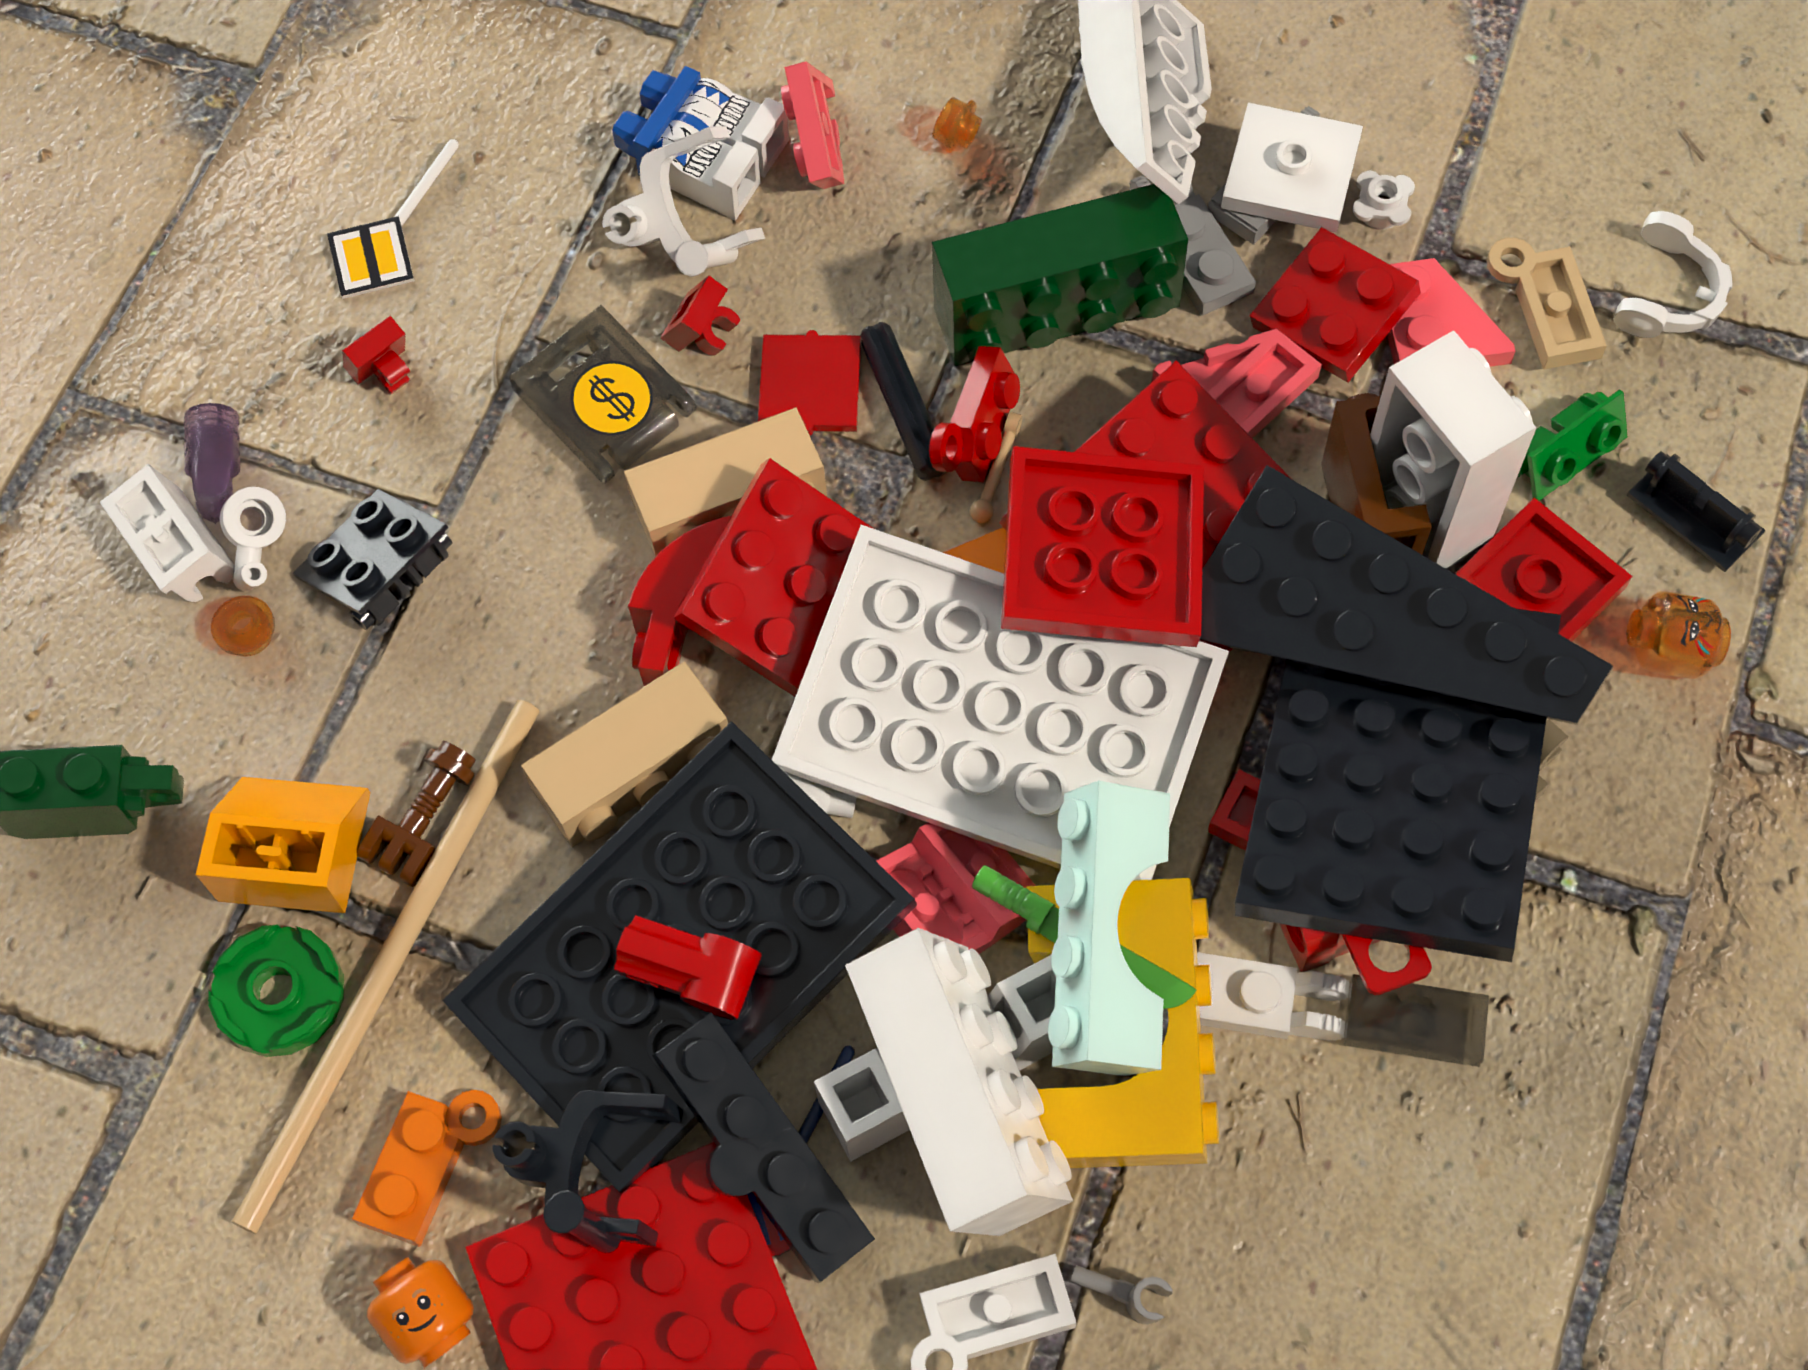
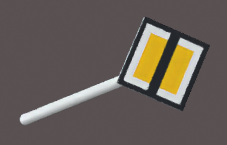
M451 139L447 142L394 217L327 233L342 299L415 281L402 225L458 149L459 144L456 140Z

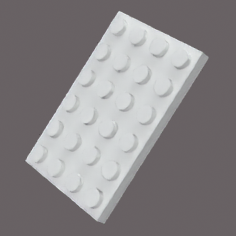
M864 525L860 526L772 761L780 769L789 774L1061 869L1062 838L1058 832L1057 821L1060 808L1064 803V793L1099 780L1170 793V827L1229 651L1201 641L1198 642L1197 647L1001 629L1003 573ZM1156 865L1141 872L1133 881L1152 880Z

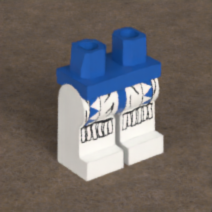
M688 66L682 69L677 78L652 70L642 84L640 101L641 106L652 110L653 113L646 119L630 111H623L612 129L615 146L636 158L638 175L640 176L641 160L646 153L705 128L727 126L730 138L674 158L670 163L669 181L670 189L736 221L760 185V176H766L789 141L788 117L782 103L768 97L765 98L762 104L733 93L716 80L701 78L699 71Z

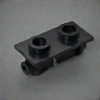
M1660 451L1645 468V471L1648 473L1628 491L1627 496L1722 571L1726 572L1766 530L1754 521L1756 518L1755 514L1752 512L1744 513L1679 462L1681 457L1677 454H1673L1670 457L1668 454Z

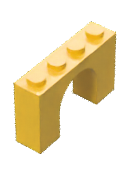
M1190 878L1132 881L1126 889L1119 907L1117 921L1119 943L1179 977L1197 991L1184 1004L1168 1009V1027L1162 1044L1161 1070L1140 1073L1129 1080L1109 1086L1037 1089L1044 1106V1114L1038 1117L1049 1142L1053 1140L1059 1145L1070 1168L1207 1164V1144H1219L1217 1102H1204L1203 1075L1216 1074L1213 1032L1201 1033L1200 1006H1212L1210 965H1198L1196 940L1209 939L1206 898L1194 899ZM1055 885L1027 886V889L1055 904V907L1059 909L1055 901ZM1028 929V953L1035 964L1052 955L1054 943L1041 934Z

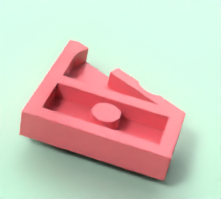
M807 61L784 67L788 85L781 87V96L787 117L790 121L796 119L800 142L794 143L793 150L800 175L802 177L808 176L809 182L821 189L845 184L840 154L839 128L836 120L830 119L826 100L835 97L832 79Z
M1435 258L1390 264L1419 280L1421 290L1420 295L1387 334L1394 364L1453 330L1469 348L1478 350L1485 357L1490 367L1512 363L1516 352L1514 343Z
M1277 328L1250 336L1245 342L1240 344L1226 343L1206 349L1204 358L1181 364L1252 438L1319 378L1322 366L1321 363ZM1170 360L1159 363L1153 369L1152 381L1172 364Z

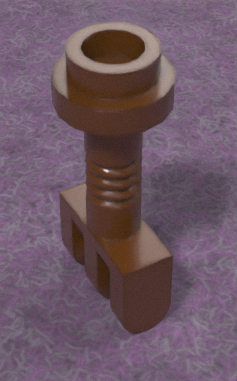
M444 740L437 750L430 748L426 754L424 761L432 766L433 769L421 787L422 792H418V797L414 799L415 803L411 804V808L406 811L398 826L378 815L357 851L358 858L367 863H372L380 855L386 843L389 844L378 864V868L389 875L395 874L407 855H409L410 857L401 871L400 881L411 887L416 886L436 849L432 844L421 839L430 824V819L434 817L433 814L441 806L440 802L444 801L456 781L468 786L475 775L471 768L476 759L461 748Z

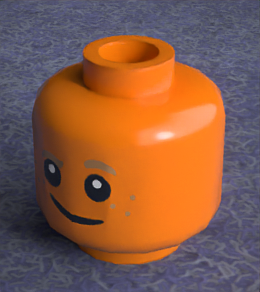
M406 1257L373 1282L380 1295L370 1303L367 1309V1318L399 1363L410 1364L419 1360L422 1366L426 1368L471 1334L465 1324L471 1319L474 1308L473 1304L442 1261L428 1260L415 1267L410 1258Z

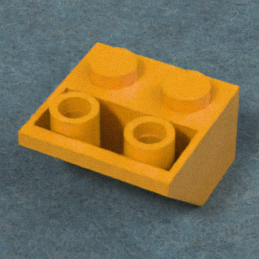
M241 777L210 812L196 876L218 902L346 913L357 860V851L360 846L371 792L368 788Z

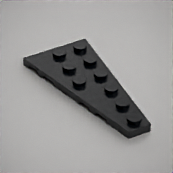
M1266 465L1202 569L1200 640L1233 649L1290 660L1291 662L1426 690L1430 693L1457 697L1578 725L1613 669V665L1268 465Z

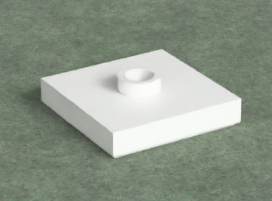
M1248 102L1224 189L1221 208L1317 229L1323 227L1328 231L1337 233L1363 126Z

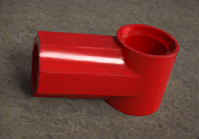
M635 915L629 926L624 928L616 948L617 958L614 970L629 979L681 995L680 999L700 1010L726 1019L737 1020L762 954L743 943L724 936L705 933L702 938Z

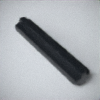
M879 322L874 326H867L860 335L862 338L861 345L918 478L929 481L935 477L943 476L946 472L936 471L930 461V440L935 427L891 326L885 322Z

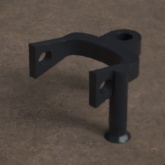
M583 1090L578 1092L568 1103L563 1112L559 1128L529 1126L526 1123L515 1121L505 1124L497 1131L494 1138L503 1142V1147L500 1145L492 1146L495 1158L503 1164L504 1170L517 1181L531 1187L545 1188L544 1220L552 1231L572 1234L603 1253L614 1251L621 1241L656 1247L658 1232L637 1219L599 1217L585 1208L582 1198L579 1196L578 1185L587 1144L601 1119L610 1113H618L681 1123L683 1109L667 1095Z

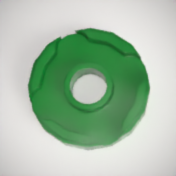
M278 924L261 926L238 937L219 956L212 972L215 977L212 981L211 991L209 990L208 1006L217 1027L242 1050L264 1057L292 1055L316 1043L334 1024L344 1001V974L334 952L311 930L295 926L297 929L292 927L281 928ZM275 975L292 977V990L286 999L272 1005L261 1002L260 991L263 984L269 978Z

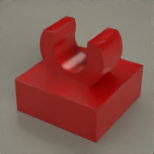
M708 275L686 294L660 339L678 352L695 340L696 345L702 352L712 356L718 354L725 348L726 343L714 335L711 324H718L722 329L729 332L740 322L739 316L732 309L719 306L728 289Z
M390 315L342 350L344 369L358 385L375 374L383 387L390 394H393L410 381V378L407 376L410 373V369L399 356L405 351V332Z

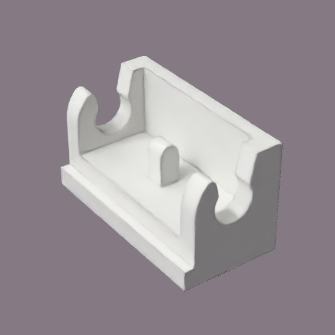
M147 464L100 501V504L151 578L165 594L172 590L189 602H197L203 599L202 594L196 587V583L202 578L213 576L216 581L226 584L233 580L235 565L183 491L151 465Z

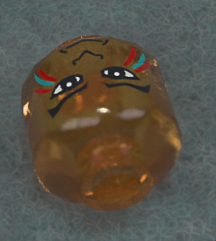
M1659 591L1648 598L1642 609H1635L1632 612L1627 624L1626 638L1629 646L1634 647L1636 658L1643 669L1653 673L1698 679L1707 674L1712 667L1719 666L1725 659L1731 641V628L1729 621L1722 616V612L1715 601L1704 597Z

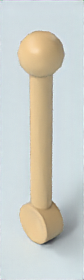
M1009 413L1000 452L994 459L980 499L974 501L970 507V515L977 523H986L993 517L994 509L991 502L1014 439L1019 434L1023 418L1021 414Z

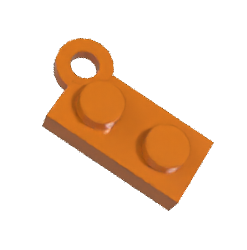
M470 1090L462 1092L455 1097L447 1107L444 1103L408 1091L352 1220L359 1226L421 1247L464 1145L477 1146L485 1144L500 1129L502 1115L500 1107L494 1098L484 1091ZM475 1106L485 1109L486 1118L480 1127L467 1129L462 1125V1116L466 1110Z

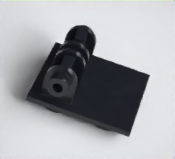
M377 489L369 498L364 499L355 506L351 516L333 534L310 551L308 558L293 572V575L352 609L348 613L349 616L361 628L367 630L373 623L380 626L385 621L384 619L400 604L390 590L404 600L410 596L409 590L399 577L402 575L408 582L419 587L423 583L421 576L426 578L442 561L449 557L446 550L453 542L445 533L449 527L444 522Z

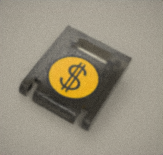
M602 305L598 306L509 376L512 390L604 484L615 476L613 468L601 455L604 451L608 449V454L625 470L679 427L678 418L666 404L667 401L685 418H688L697 410L692 397ZM588 344L593 353L557 382L549 376L550 373Z

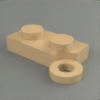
M1503 238L1493 244L1487 257V268L1497 280L1508 284L1517 283L1515 291L1543 370L1602 359L1607 344L1571 247L1535 253L1530 244L1518 238ZM1506 254H1513L1520 258L1522 264L1517 267H1510L1502 262L1501 257Z

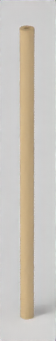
M524 700L516 701L236 1212L232 1223L238 1227L257 1234L540 711L531 703Z

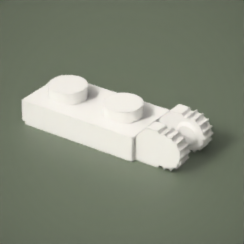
M1197 952L1198 965H1210L1212 983V1006H1200L1201 1026L1287 1039L1289 1035L1327 1041H1336L1344 1038L1345 1021H1342L1341 1018L1309 1011L1292 1013L1294 995L1326 1001L1346 1000L1349 995L1350 986L1349 980H1346V978L1316 971L1297 973V968ZM1163 1009L1164 1020H1168V1009Z

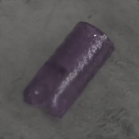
M203 403L190 407L184 413V470L192 478V483L194 484L192 488L196 499L197 513L201 514L202 519H206L216 525L220 521V513L224 503L233 495V478L239 474L241 468L239 459L240 431L238 429L240 422L237 411L230 406L219 403Z

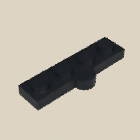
M712 1013L706 1015L652 1055L717 1146L709 1154L706 1163V1176L710 1185L719 1194L728 1197L744 1196L753 1192L759 1206L815 1283L822 1282L875 1240Z

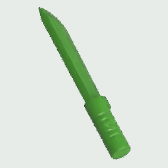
M984 865L977 873L972 888L1028 920L1026 928L1041 934L1055 944L1058 939L1059 909L1055 907L1056 905ZM1120 944L1124 959L1135 977L1146 988L1164 999L1163 1009L1174 1008L1184 1004L1197 991L1179 977Z

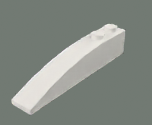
M1078 0L1081 65L1084 71L1088 94L1099 122L1115 147L1126 159L1177 204H1180L1188 198L1196 163L1191 153L1200 145L1201 135L1196 131V128L1205 121L1207 113L1201 104L1210 98L1212 90L1204 24L1177 0Z

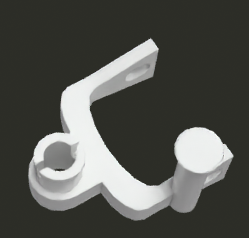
M727 126L708 127L646 153L642 157L640 164V181L644 193L626 199L607 210L602 222L603 228L611 227V231L605 233L607 238L612 242L630 247L646 245L661 240L665 251L676 262L679 271L691 277L700 275L706 268L733 263L738 257V248L765 239L761 227L744 230L719 241L702 245L690 238L675 209L669 181L670 163L678 156L730 138ZM635 217L637 221L631 223L630 226V218Z

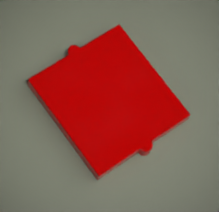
M809 330L806 335H763L758 421L797 407L810 436L814 431L857 432L861 336L818 335L815 330Z

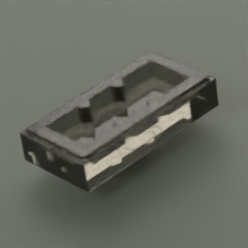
M1353 974L1349 986L1343 1045L1480 1067L1484 1061L1489 995L1414 983L1381 995H1372L1367 991L1360 975Z

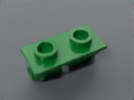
M1619 389L1609 397L1599 391L1594 394L1584 393L1578 397L1577 401L1550 419L1551 428L1559 433L1554 434L1543 426L1535 430L1517 476L1520 477L1525 474L1530 477L1532 498L1535 497L1540 501L1559 486L1568 483L1577 473L1605 453L1614 450L1623 440L1628 438L1623 391Z

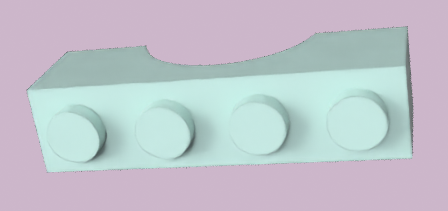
M1099 780L1064 793V803L1060 808L1057 821L1058 832L1062 838L1061 870L1056 878L1054 888L1055 901L1059 906L1058 939L1054 944L1051 956L1052 970L1056 975L1055 1009L1050 1016L1048 1024L1049 1041L1053 1046L1052 1067L1120 1076L1161 1070L1164 999L1146 988L1128 967L1119 943L1117 921L1120 903L1130 883L1147 868L1168 861L1170 793Z

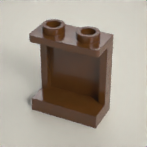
M1362 393L1354 395L1345 401H1337L1321 462L1329 501L1416 552L1423 554L1432 528L1426 504L1394 509L1387 508L1370 437L1381 396L1373 393Z

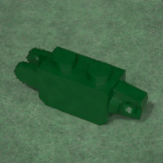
M123 745L0 751V827L9 836L23 839L129 834L137 829L138 817L145 815V808L182 804L184 778L182 775H179L178 769L173 765H149V760L146 757L131 756Z

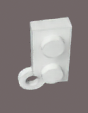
M1056 1254L919 1293L930 1336L921 1340L914 1348L911 1357V1370H927L925 1367L926 1360L935 1351H943L951 1356L953 1360L952 1370H968V1359L1076 1328L1075 1316Z

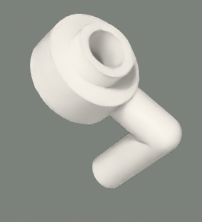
M246 487L238 490L226 500L220 513V525L224 535L232 544L237 546L233 582L241 591H251L266 580L267 570L260 563L262 548L269 546L280 537L286 523V513L280 499L271 491L261 487ZM253 509L260 514L262 525L259 530L249 531L242 526L240 515L243 510Z

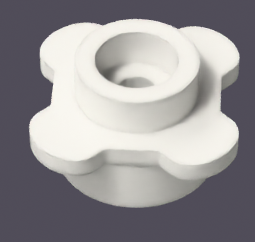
M1371 170L1365 171L1358 176L1356 185L1360 189V197L1353 204V213L1359 220L1375 229H1389L1394 226H1401L1410 220L1411 209L1407 206L1408 197L1414 193L1415 184L1411 178L1405 175H1398L1397 177L1390 175L1379 176L1377 172ZM1379 196H1386L1389 199H1382Z

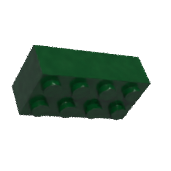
M1155 184L933 241L934 310L954 367L973 363L979 346L1001 347L1004 353L1027 347L1043 348L1064 337L1083 332H1103L1117 323L1139 317H1159L1173 308L1180 307L1188 237L1172 198Z

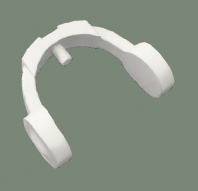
M1652 212L1644 222L1641 236L1650 245L1673 254L1684 253L1703 267L1701 270L1708 279L1710 289L1699 286L1696 296L1710 301L1709 305L1692 314L1683 315L1669 313L1662 305L1644 299L1625 298L1617 306L1613 319L1616 326L1624 332L1642 338H1653L1659 336L1662 331L1676 333L1691 332L1697 329L1705 331L1726 307L1727 294L1732 289L1730 266L1722 263L1718 255L1708 245L1693 235V225L1687 219L1670 212Z

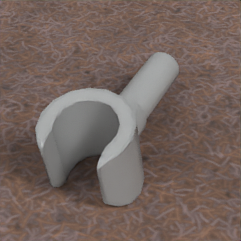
M1076 1265L1071 1278L1073 1283L1114 1297V1300L1125 1303L1131 1318L1141 1324L1155 1323L1164 1318V1316L1158 1313L1147 1311L1142 1306L1140 1295L1143 1289L1151 1290L1158 1295L1166 1297L1173 1294L1170 1285L1158 1277L1144 1278L1137 1284H1132Z

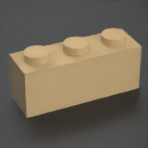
M797 407L624 471L632 503L655 557L669 543L687 531L709 521L732 516L760 465L769 458L827 496L824 466Z
M684 661L526 761L521 767L531 790L570 846L574 847L583 840L593 841L601 838L614 828L620 816L639 804L644 806L728 725V721Z

